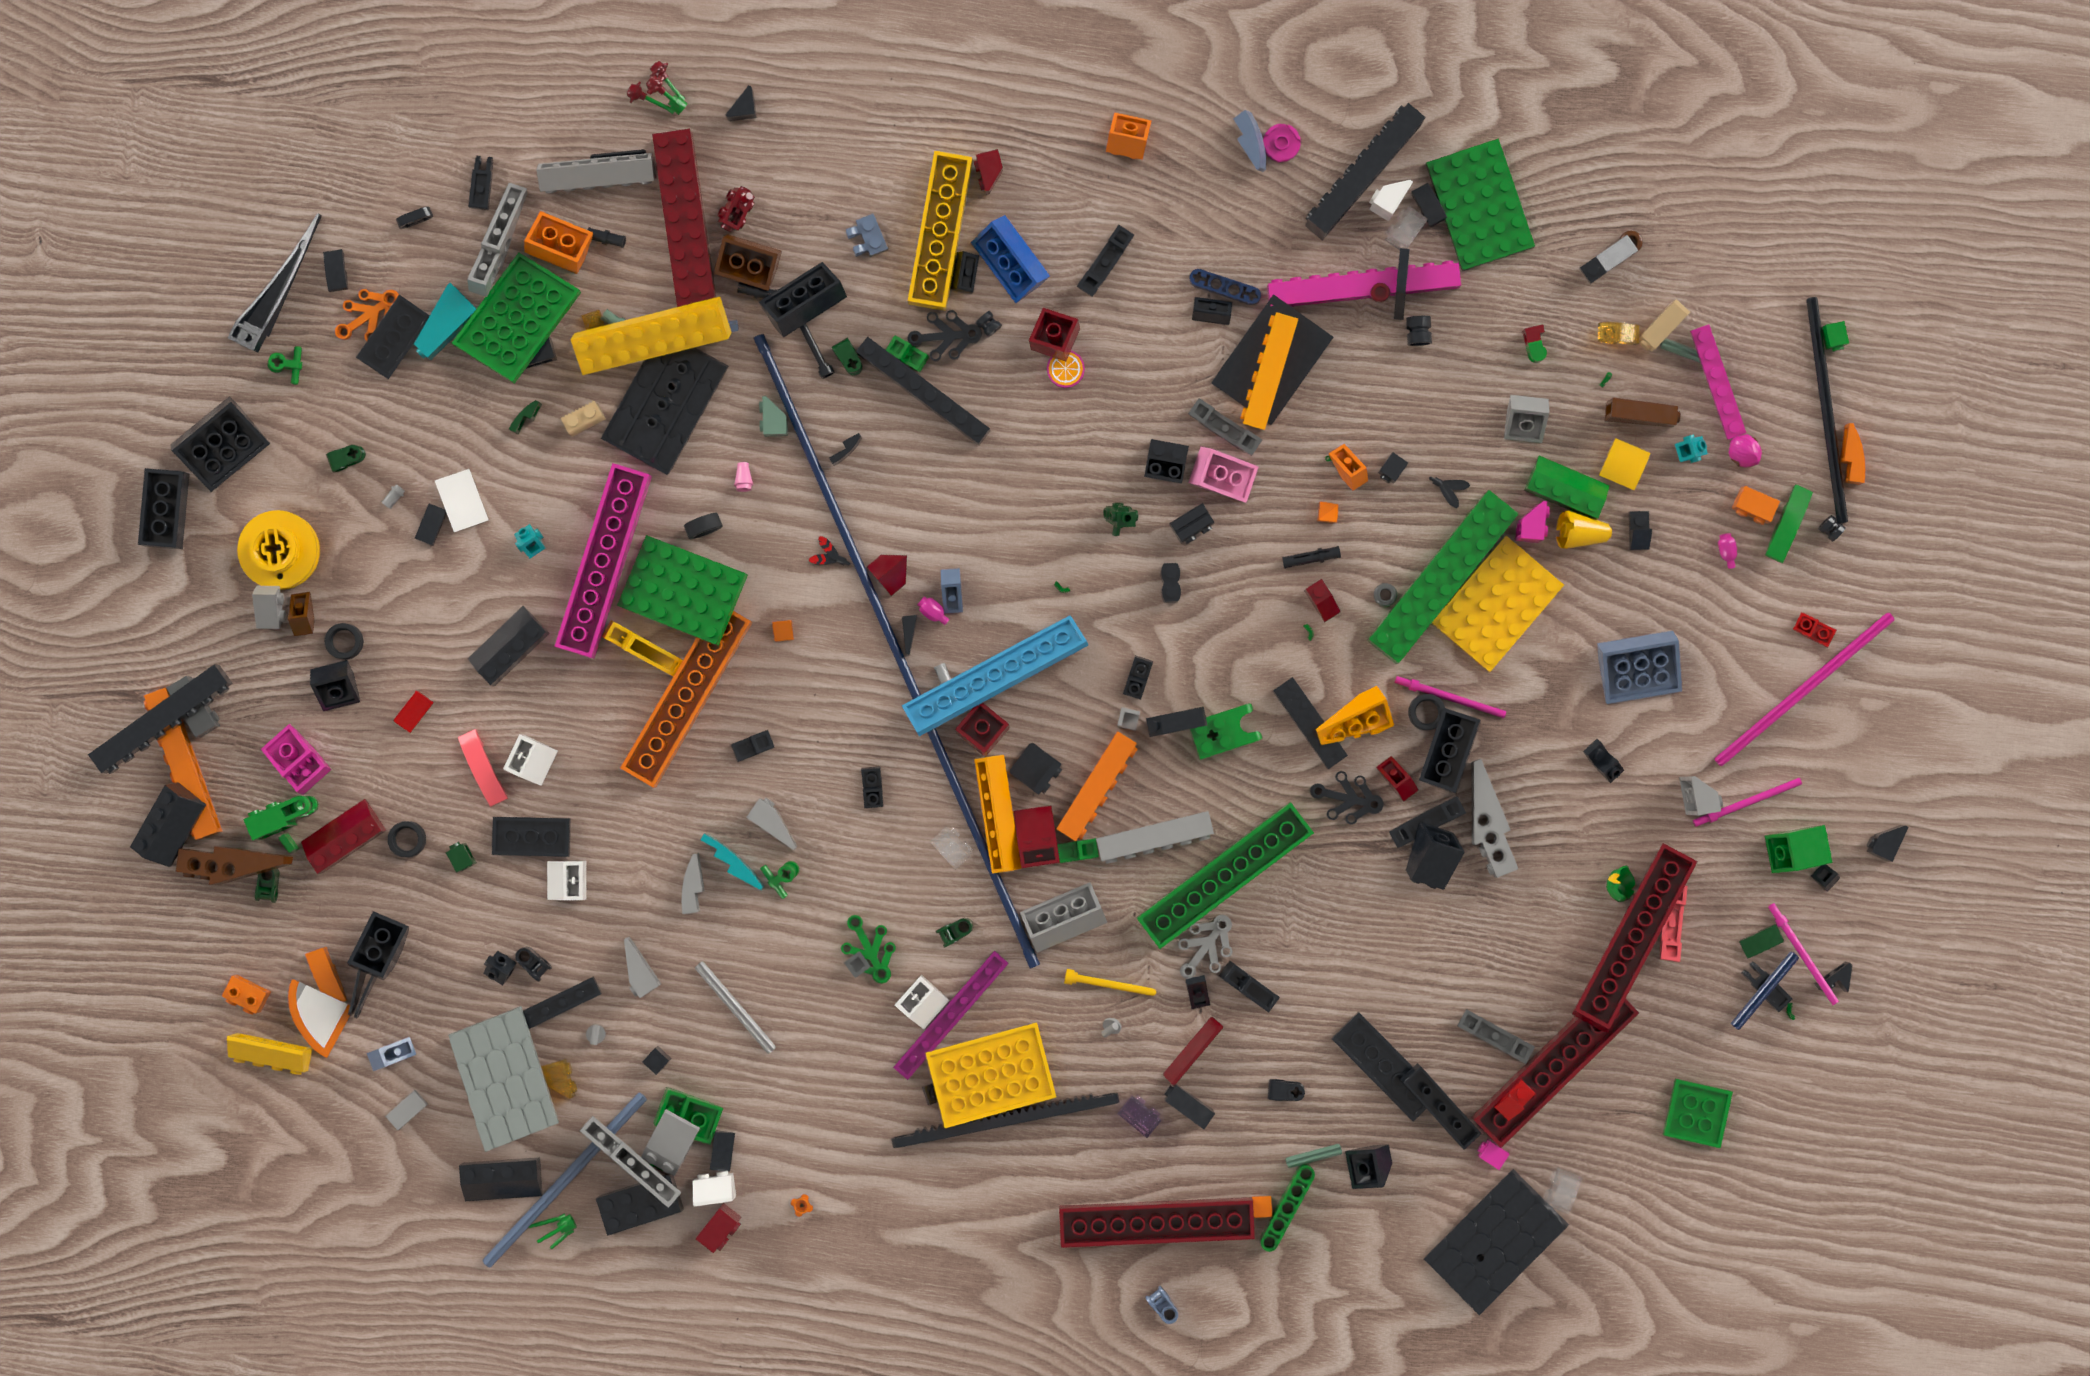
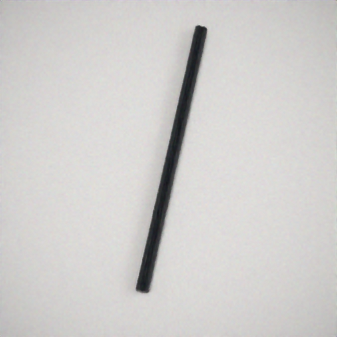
M1810 297L1806 300L1835 513L1837 523L1842 524L1848 522L1821 319L1818 298Z

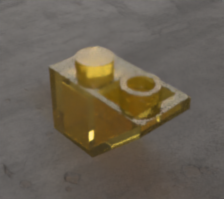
M562 1059L541 1066L548 1087L569 1099L576 1096L577 1086L570 1076L572 1073L570 1062L567 1063L566 1059Z

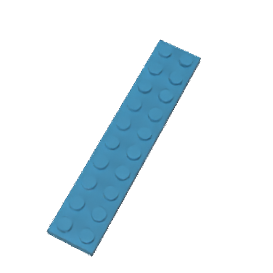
M1071 615L905 703L902 705V708L918 736H921L1089 646L1088 642Z

